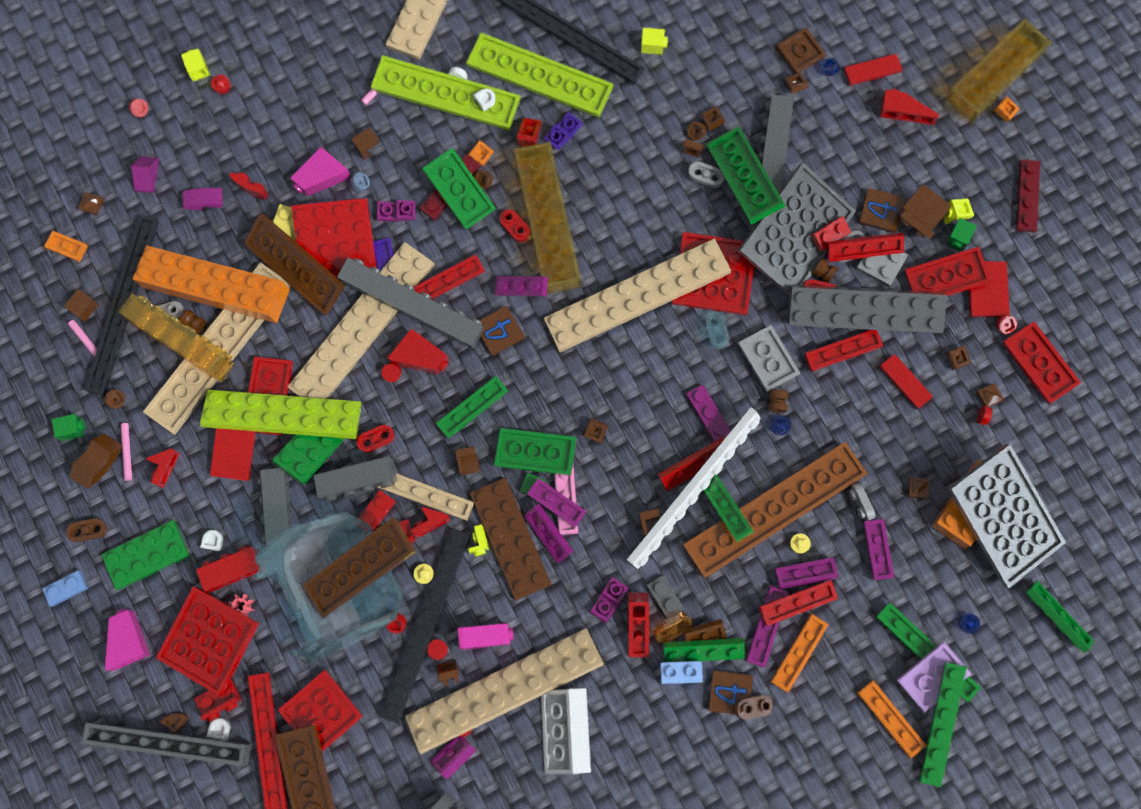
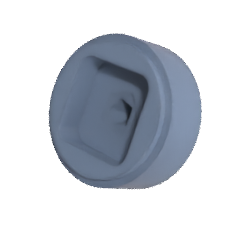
M358 172L351 178L350 183L354 190L363 192L369 187L370 180L367 175Z

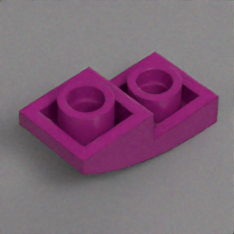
M199 188L183 191V209L222 208V188Z
M415 201L377 202V221L399 222L415 220Z
M612 577L590 611V614L607 623L629 587Z

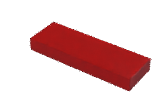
M897 54L845 67L844 72L849 86L901 73L903 69Z
M895 354L879 366L917 410L933 398L929 391Z

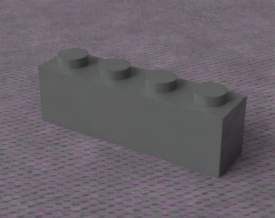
M388 456L314 475L317 496L319 499L325 500V502L337 500L336 497L339 496L351 497L355 495V492L362 491V493L371 492L374 490L373 488L379 486L387 488L392 486V483L398 482L394 461Z
M280 468L260 470L261 476L258 477V484L262 488L260 505L263 507L264 512L261 515V523L265 526V533L262 536L263 544L270 550L294 547L288 474Z

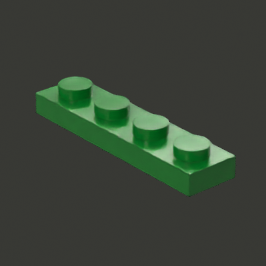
M495 376L436 424L445 436L450 439L508 393V390Z
M714 475L710 480L709 486L704 491L734 539L739 542L754 531L718 475Z
M1038 580L1032 583L1026 592L1029 598L1039 605L1044 614L1054 621L1058 629L1070 638L1076 648L1080 649L1083 653L1090 650L1094 643L1093 638Z
M744 638L664 642V663L744 659Z

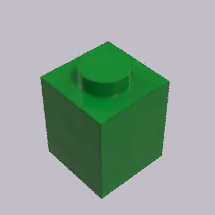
M959 218L946 243L955 250L963 251L968 245L977 225Z
M76 414L52 419L55 438L66 441L85 436V422Z

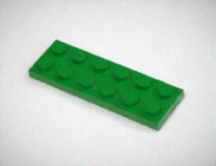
M739 126L706 144L751 225L786 207Z

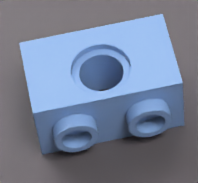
M702 662L660 663L661 684L703 682Z

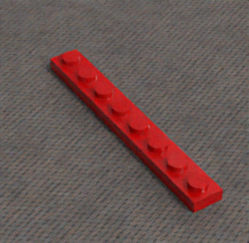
M270 673L248 676L265 809H288L282 763L275 737L278 732Z

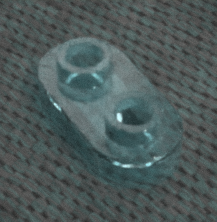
M712 311L705 320L709 342L713 348L723 349L729 341L725 318L720 312ZM716 320L718 324L713 325L711 321ZM721 338L722 342L718 343L715 339Z

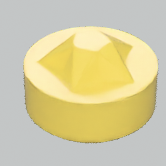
M805 534L794 535L790 540L792 551L797 554L805 553L810 548V539Z
M420 564L415 568L414 578L417 582L428 584L432 581L434 571L429 565Z

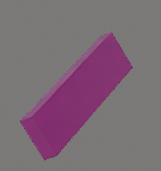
M770 585L764 604L788 596L789 592ZM760 614L746 662L762 668L766 667L780 621L765 626Z

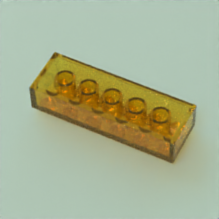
M1024 19L950 90L945 99L973 123L1048 50L1052 41L1029 21Z
M132 293L118 311L130 323L221 383L235 365L230 360L232 357L227 354V351L218 345L216 347L205 336L198 335L194 329L188 325H183L173 315L169 316L165 313V310L157 305L154 306L142 295L137 297Z

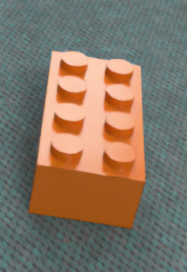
M978 460L977 462L973 463L968 472L975 468L977 465H979L982 461ZM951 496L932 524V527L965 549L970 547L976 538Z

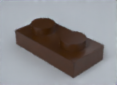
M722 619L683 629L686 641L727 639Z

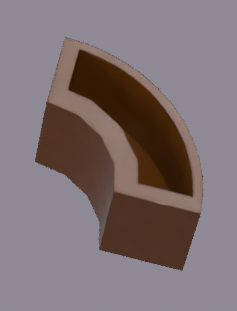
M106 434L94 437L89 442V447L85 453L71 465L69 477L87 489L96 484L106 474L122 448L120 443Z

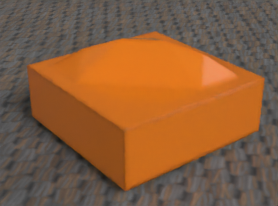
M1006 96L994 111L1003 120L1008 122L1020 108Z
M479 140L469 153V156L484 167L494 151Z

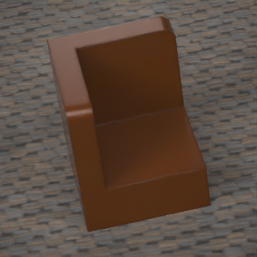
M370 127L351 139L354 147L364 160L370 157L368 150L379 144V139Z
M80 289L64 305L65 308L84 322L99 306L97 302Z
M474 446L455 450L461 476L480 472Z
M659 509L639 513L644 538L660 520Z

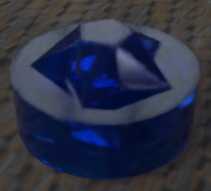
M836 58L825 59L821 63L822 73L825 76L837 74L840 70L838 60Z
M778 416L771 423L772 432L778 436L786 435L791 429V422L785 416Z
M965 614L959 619V628L966 634L976 633L980 628V620L974 614Z

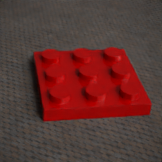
M327 670L320 673L278 709L293 730L316 724L322 752L364 717Z

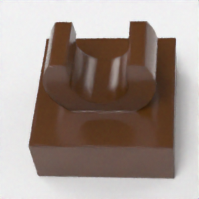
M457 660L437 665L439 680L443 681L445 686H448V679L454 678L456 683L459 682Z

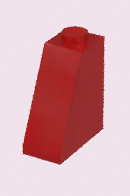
M412 328L388 357L390 362L397 363L401 367L438 374L440 371L443 372L449 364L447 354Z

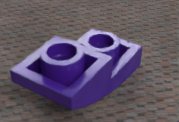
M568 112L558 125L555 124L544 139L559 150L583 126V123Z

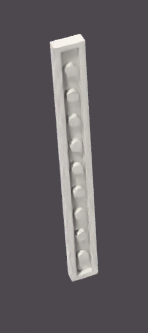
M753 408L747 411L627 560L637 569L648 561V556L652 551L658 549L664 536L671 533L673 525L677 520H681L684 517L686 509L696 502L699 493L709 486L712 477L722 470L723 464L734 455L738 445L745 442L747 434L751 429L757 427L760 419L757 411Z

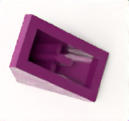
M140 156L132 165L134 189L136 192L154 193L159 158Z

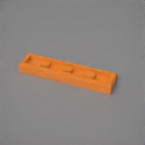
M810 614L770 682L786 693L790 691L829 624Z
M873 680L857 692L859 697L909 758L914 757L927 746Z

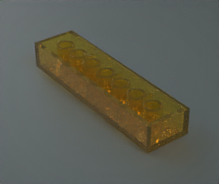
M547 142L514 149L540 276L548 278L547 294L580 288L581 277L551 143Z

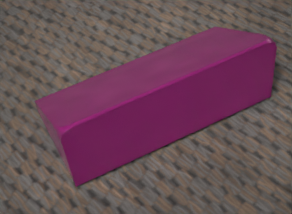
M457 736L431 760V763L442 776L448 779L476 752V749L465 737Z

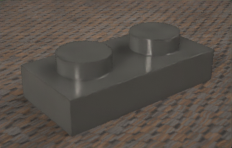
M664 575L647 585L667 620L684 610L683 605Z

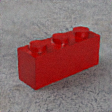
M247 545L239 548V552L235 554L227 553L220 556L218 561H208L201 564L202 567L196 569L204 592H214L264 571L257 549Z

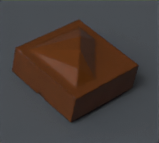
M801 73L784 78V84L791 94L809 88L807 80Z
M718 106L701 114L709 131L726 123Z
M685 139L682 152L700 158L703 144Z
M85 192L78 209L82 212L98 216L104 199Z
M964 345L945 352L952 370L971 363Z
M995 383L976 392L982 404L988 407L1004 400Z
M591 418L584 437L602 443L609 425Z
M908 478V497L928 499L930 479Z

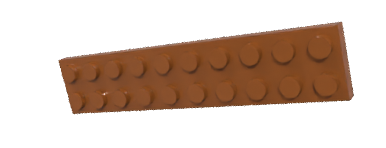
M845 441L740 508V511L754 531L741 541L737 542L724 521L721 520L683 544V547L705 579L868 473Z

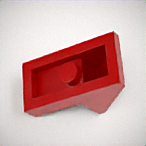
M523 119L517 134L519 146L537 148L538 135L542 124L541 120Z
M168 449L146 458L151 463L159 465L153 471L150 483L164 488L180 455L179 452Z
M421 507L428 521L422 520L414 524L415 528L411 529L414 537L418 539L451 521L448 514Z

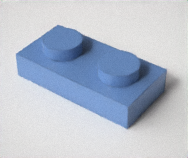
M76 571L44 587L42 590L49 606L53 607L89 588L82 572Z

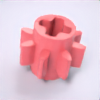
M246 594L242 598L235 595V600L229 602L233 608L247 616L250 611H254L251 608L254 600H247L248 595ZM241 602L245 603L243 610L238 609L241 606Z

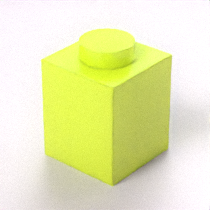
M643 28L641 53L662 55L663 48H667L668 37H664L665 29Z
M199 49L189 50L187 53L182 54L186 69L193 82L210 76L204 57Z

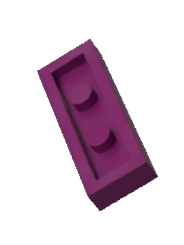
M496 276L495 295L546 297L548 278L544 276Z
M704 385L686 394L713 442L730 434L731 431Z
M539 478L527 493L532 499L574 528L577 527L587 512Z
M540 504L534 506L524 515L557 563L563 561L573 552Z
M884 519L864 521L863 525L873 581L894 578Z
M833 557L775 568L780 589L837 579L839 576Z

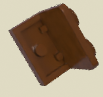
M921 185L898 211V214L902 217L900 221L908 227L910 224L916 228L914 232L921 238L926 236L930 239L935 234L932 229L950 210V205L926 185Z

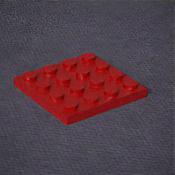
M367 197L291 206L296 242L335 277L339 275L347 258L352 260L357 258L365 263L364 266L377 268Z
M683 232L680 254L715 239L731 269V273L674 299L672 305L747 316L754 265L738 252L744 241Z
M193 586L156 659L216 695L222 696L260 623L209 593L204 592L202 589Z

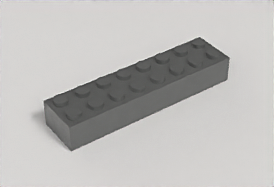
M790 284L787 323L792 326L943 333L947 295L943 292Z

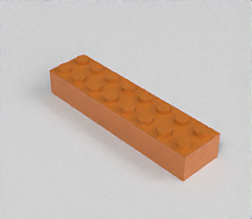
M147 245L133 277V280L142 288L273 323L278 322L290 291L288 286L281 280Z

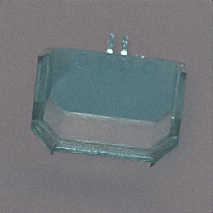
M345 511L281 531L255 555V563L259 564V572L255 573V581L276 574L308 645L289 653L293 657L299 656L301 662L305 665L332 655L381 631L396 620L403 597L401 588L391 570L331 615L323 619L321 618L303 584L373 532L368 523Z

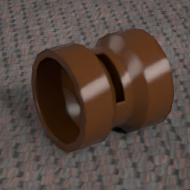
M822 258L812 274L817 277H823V281L829 283L839 268L834 265L829 266L828 261Z
M187 310L181 316L179 325L184 329L188 328L189 332L196 336L204 329L206 320L202 317H197L191 310Z
M784 390L769 391L770 403L768 404V411L773 413L787 412L788 405L786 400L788 399V392Z

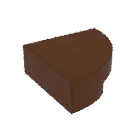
M174 713L165 716L160 723L177 734L189 719V716L182 713Z

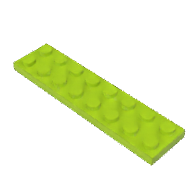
M484 33L480 34L466 63L470 68L600 118L613 89V84Z
M383 55L371 85L372 91L509 131L521 99L520 95ZM482 89H490L495 94V104L483 112L474 99V94Z
M208 390L200 425L207 428L356 439L362 404L360 401Z

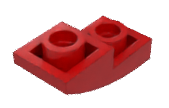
M230 172V178L241 190L259 199H267L268 193L263 185L259 183L252 184L245 173L237 172L235 174Z

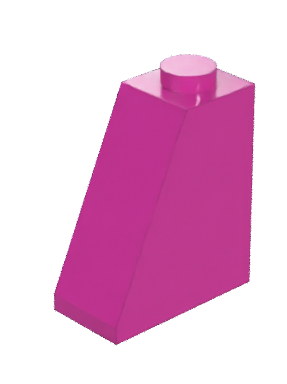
M320 147L291 177V180L294 183L293 188L301 194L303 192L305 195L310 196L348 180L351 175L346 167Z
M126 608L115 612V616L109 618L105 662L106 671L118 670L150 655L135 611L127 610Z
M508 624L458 628L459 645L462 650L511 645L510 640H514L513 628H509Z

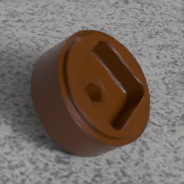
M692 122L687 128V135L692 140H701L706 135V127L702 122Z
M479 170L474 175L475 180L482 189H487L491 186L493 177L488 171Z
M111 390L105 396V404L111 409H119L125 403V395L120 390Z

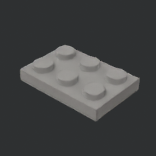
M772 325L738 342L739 348L766 393L800 375V371Z

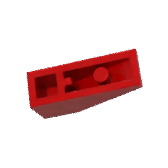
M886 89L882 96L880 118L934 125L939 118L938 113L905 92L898 91L897 89Z
M628 592L629 657H649L648 592Z

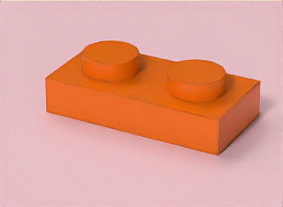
M55 231L51 232L44 246L50 251L77 262L81 261L88 248L85 243Z

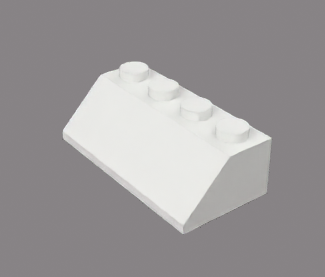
M586 689L552 690L541 695L545 774L591 772Z

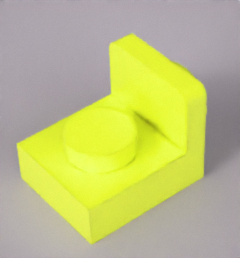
M969 199L949 201L950 210L943 216L945 224H950L959 218L970 219L973 217L974 213Z
M478 525L474 527L475 532L472 534L475 544L479 543V546L468 549V552L474 554V556L486 554L485 551L489 550L483 525Z

